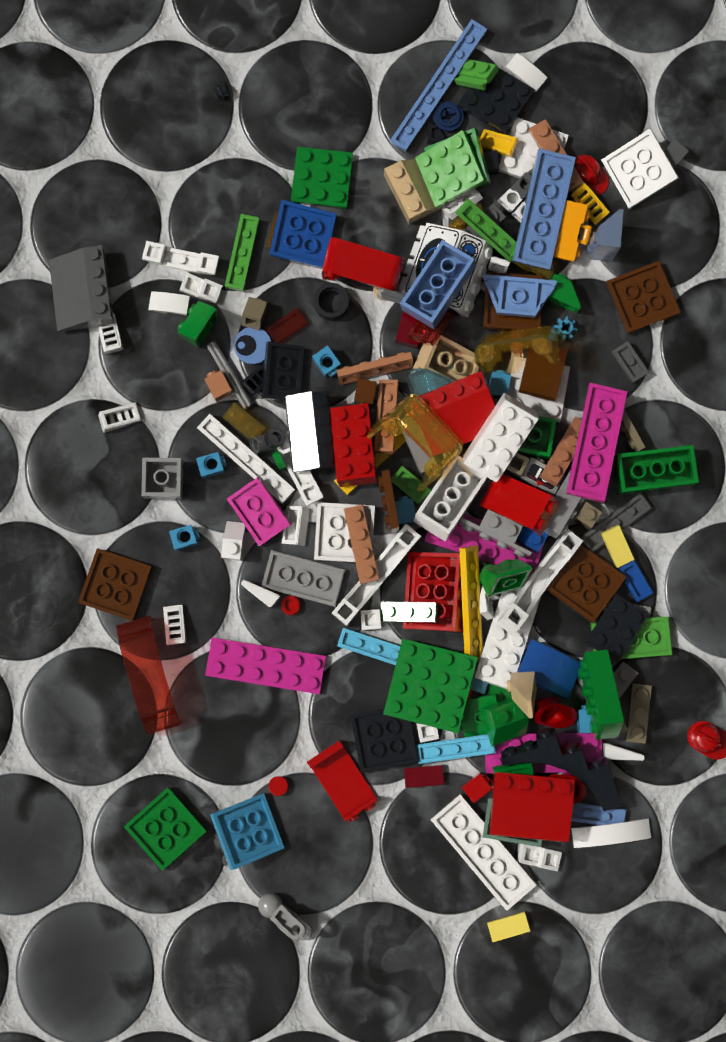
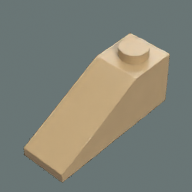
M535 671L511 673L510 680H507V690L511 692L512 700L527 717L533 718L537 691Z

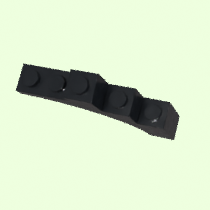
M555 727L541 729L536 733V741L529 740L522 745L516 747L509 746L501 751V760L504 766L517 763H539L557 767L574 775L589 787L598 799L603 812L622 806L621 796L607 757H598L591 762H587L581 742L569 743L565 747H561Z

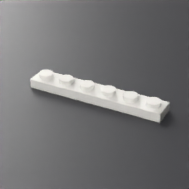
M211 414L197 427L198 430L253 479L259 477L270 494L281 504L295 491L291 485Z

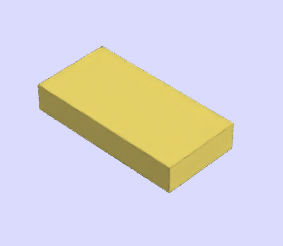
M619 525L601 533L616 568L634 560Z
M525 912L487 922L492 942L530 932Z

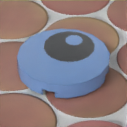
M249 327L243 329L238 333L234 341L237 357L240 361L249 365L261 364L265 361L266 342H271L270 337L262 329L256 330Z

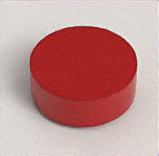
M287 596L281 602V609L287 615H295L300 610V602L294 596Z
M282 776L273 777L268 785L269 791L275 796L285 794L288 789L287 780Z

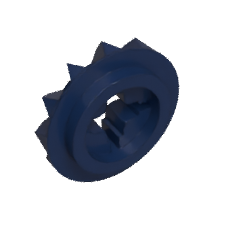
M441 103L434 111V123L445 132L455 131L463 122V111L457 107L456 103ZM446 111L450 116L453 115L451 123L448 119H443L446 116Z

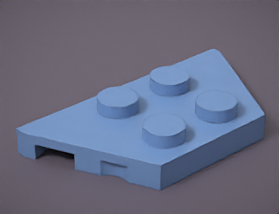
M483 275V280L497 315L536 318L557 285L556 280Z

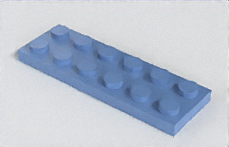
M541 148L537 150L513 262L550 270L576 157Z

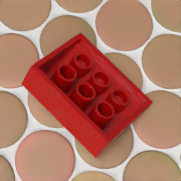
M482 371L410 400L418 424L433 457L472 442L496 406Z
M408 552L405 602L438 603V622H403V629L463 633L460 553Z
M495 772L493 776L489 835L569 842L575 780Z

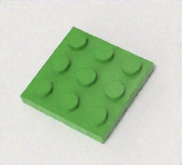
M464 130L415 157L436 208L446 205L486 182Z

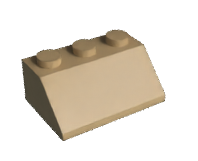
M415 159L401 160L384 168V177L408 224L441 209V207L436 208Z

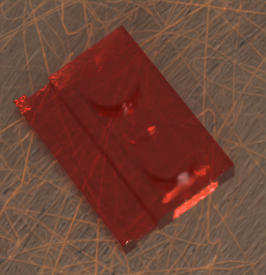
M450 313L444 314L435 329L417 320L408 333L409 339L425 344L431 343L434 346L451 319Z

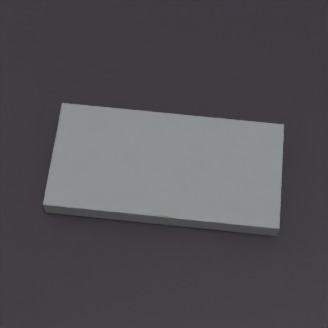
M271 550L261 587L336 607L345 570Z

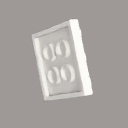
M520 118L514 121L509 136L518 138L519 142L512 157L502 155L499 163V172L520 178L523 173L528 172L534 167L539 147L531 136L529 128L536 125L535 123ZM552 130L564 149L569 135Z
M651 129L602 159L604 166L629 209L679 179Z
M514 356L508 395L535 410L538 416L557 419L556 423H560L570 367L564 366L555 402L518 393L526 358Z
M317 503L314 560L355 563L344 508L359 505ZM363 505L373 548L375 506Z

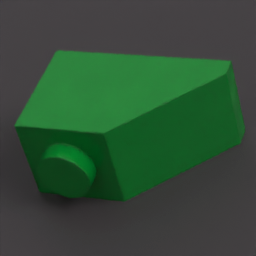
M554 274L551 280H556L557 285L547 300L577 314L581 306L572 282L563 274Z

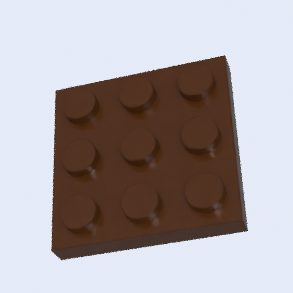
M660 261L606 281L627 334L681 313Z
M486 272L487 275L543 279L541 275ZM485 285L483 329L540 332L541 310L536 318L497 315Z
M381 471V476L378 477L380 493L384 492L381 500L383 511H387L388 514L385 515L386 530H390L391 534L399 533L390 471Z
M580 545L548 585L546 591L593 624L624 582L626 576L583 545Z
M97 548L78 603L134 621L152 566Z

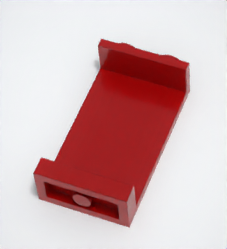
M502 474L497 483L492 481L479 505L487 511L489 509L532 529L537 535L541 536L547 529L548 523L552 515L557 511L560 502L548 493Z
M340 740L307 761V764L312 768L344 821L349 819L352 822L360 816L359 812L364 809L369 811L376 806L377 797Z

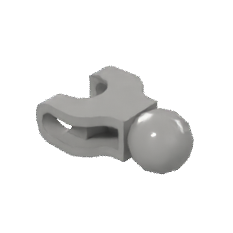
M267 893L260 898L258 902L259 912L262 916L270 918L289 938L293 940H307L311 937L313 932L312 926L296 912L283 905L278 895Z

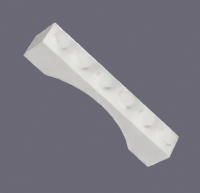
M405 524L375 561L379 581L360 584L358 581L334 609L332 615L347 626L421 536Z
M569 529L566 530L563 536L560 535L498 619L497 623L511 634L518 631L543 592L573 556L583 540Z

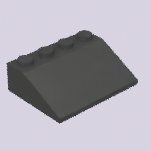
M102 245L84 247L50 259L49 266L57 332L114 324L106 254Z

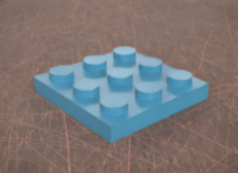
M264 793L210 814L230 870L237 869L284 849Z

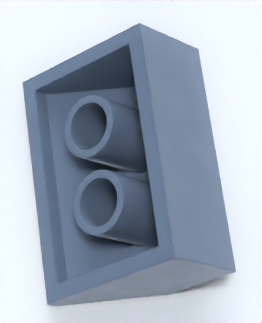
M619 209L603 222L596 232H593V236L590 238L587 246L590 260L613 261L621 247L624 209Z

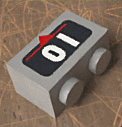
M531 457L519 479L554 496L565 475L562 476L556 487L540 478L546 466L545 461L538 457H535V459Z

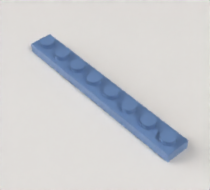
M471 19L391 138V144L404 152L408 150L453 83L454 78L457 77L459 71L487 32V28Z

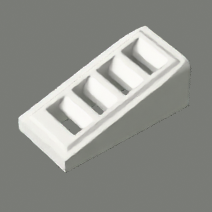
M495 256L491 257L488 271L506 273L510 262Z
M114 313V324L98 326L103 350L106 355L124 350ZM114 327V330L103 331V329ZM115 334V337L105 338L107 335ZM117 340L116 344L107 346L108 342Z
M136 402L100 411L98 414L103 433L141 421ZM129 409L132 410V414H133V417H134V418H130V415H129V412H128ZM123 411H124L125 418H126V420H124V421H123L122 415H121V412H123ZM114 414H116L118 418V422L116 423L113 416ZM108 416H109V419H110V422H111V424H109V425L107 424V420H106V417H108Z
M243 580L241 582L244 588L269 608H272L281 598L278 594L249 581Z
M183 605L163 607L166 644L187 643ZM179 611V615L169 616L168 612ZM180 618V622L169 623L171 619ZM180 626V630L170 631V627ZM181 634V637L171 638V635Z
M603 743L602 758L607 757V759L644 760V755Z

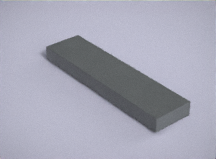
M639 493L580 537V539L583 540L582 543L588 550L594 552L605 544L601 536L602 532L616 525H619L621 530H623L652 507L642 493Z

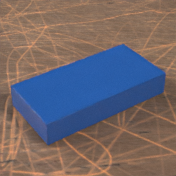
M635 560L617 569L626 576L624 583L636 603L654 593Z

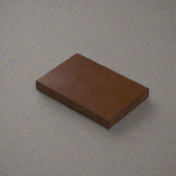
M531 341L518 393L556 402L568 349Z

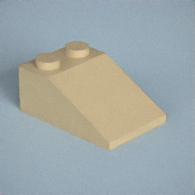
M427 334L413 369L431 378L450 384L477 373L483 357L440 334Z

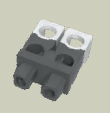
M533 168L523 173L497 200L508 212H511L524 198L525 200L511 213L520 223Z

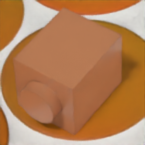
M214 370L207 374V378L204 380L216 402L233 394L221 370L218 372Z

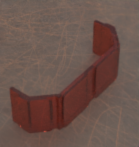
M151 616L116 625L120 650L137 710L147 735L182 725V720L179 719L174 707L153 633V618Z

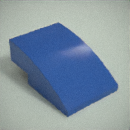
M531 639L517 672L535 671L536 686L568 700L578 676L580 662Z

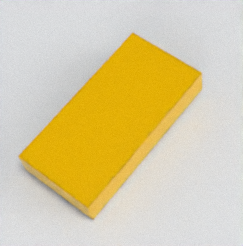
M486 129L483 130L480 137L482 150H497V154L508 157L513 156L519 142L516 137Z

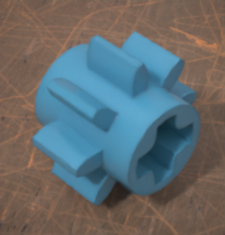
M568 316L563 321L558 318L557 323L559 326H553V329L557 330L555 337H562V341L566 337L572 339L573 335L571 332L575 333L577 331L576 328H573L575 321H569ZM562 327H564V328H565V327H568V328H569L568 331H566V330L562 331V330H561Z

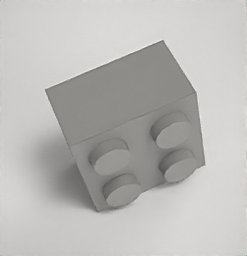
M142 458L141 496L144 499H183V460L181 458Z

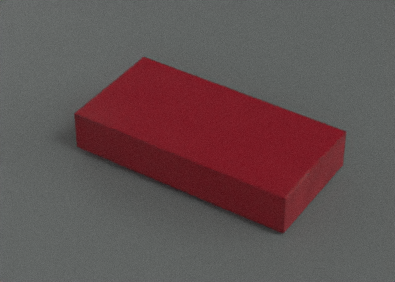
M433 765L404 768L405 788L444 785L443 766Z

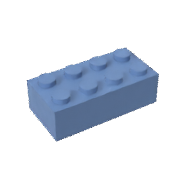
M442 240L400 302L402 311L435 329L476 268L475 259Z

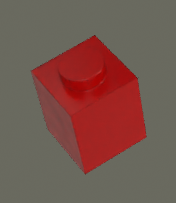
M477 773L463 784L461 788L471 801L475 803L492 789L490 786L492 782L486 774L481 775Z

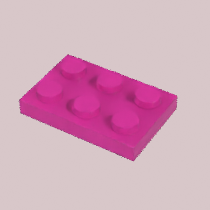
M259 477L227 498L259 546L291 525Z

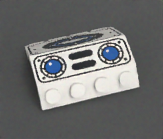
M426 223V226L420 225L416 239L420 240V242H414L410 256L414 259H408L403 272L408 276H402L398 290L406 295L440 242L444 240L475 259L476 268L449 307L461 316L469 317L474 307L475 297L480 291L483 275L486 274L488 261L492 257L493 247L486 240L462 230Z

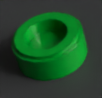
M279 451L272 453L278 469L283 470L287 468Z

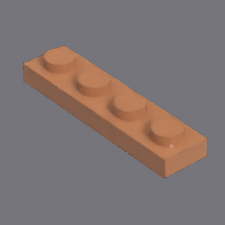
M546 119L529 128V132L539 148L567 155ZM573 167L568 193L584 184L575 167Z
M401 352L396 356L381 357L375 361H365L359 365L342 367L337 370L339 384L344 385L356 382L358 378L368 379L413 368V358L411 352Z
M379 380L374 443L375 454H394L399 391L398 380Z
M576 416L540 475L541 479L555 487L574 457L581 419Z
M363 505L344 508L360 584L379 581Z

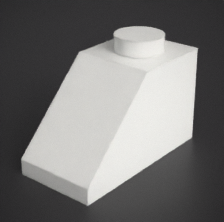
M227 521L222 544V559L242 561L246 529L244 523Z

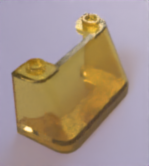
M540 326L487 334L475 349V363L484 373L494 372V366L498 362H503L502 352L533 348L540 357H546L550 365L559 364L557 333L551 326Z

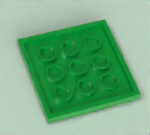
M402 639L383 714L459 734L478 657Z

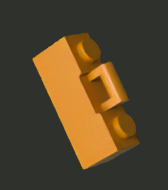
M566 200L553 258L574 262L575 258H579L581 251L578 244L588 245L592 226L584 225V221H588L590 210H587L588 205ZM580 228L584 229L581 240L577 239Z

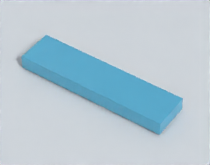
M488 734L416 744L419 764L496 753L495 746L490 744Z

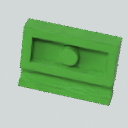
M468 59L459 71V76L454 78V81L457 85L485 90V86L490 84L499 68L496 64Z

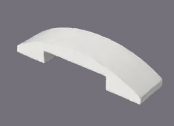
M146 241L142 260L181 271L215 275L219 256L202 252L198 254Z
M286 432L284 433V443L277 450L306 506H309L324 497L310 471L292 472L289 435Z
M649 818L571 828L574 848L618 844L651 838Z

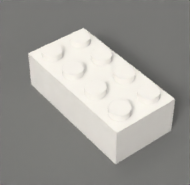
M504 393L463 455V464L497 483L538 421L537 412Z
M456 454L417 511L413 522L446 542L488 477L463 464V458Z

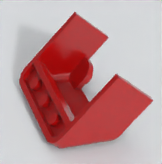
M330 238L322 268V279L335 281L336 278L344 277L377 287V290L382 287L397 292L403 273L404 259L342 239Z

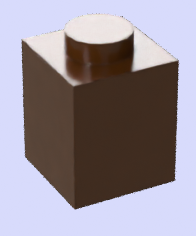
M358 378L354 404L368 403L370 407H373L377 381Z

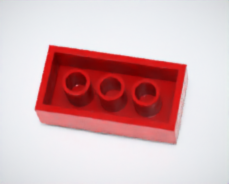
M364 403L330 408L337 483L340 487L378 483L372 416L369 404Z

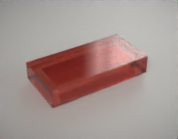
M298 308L266 328V331L274 342L281 343L308 325Z

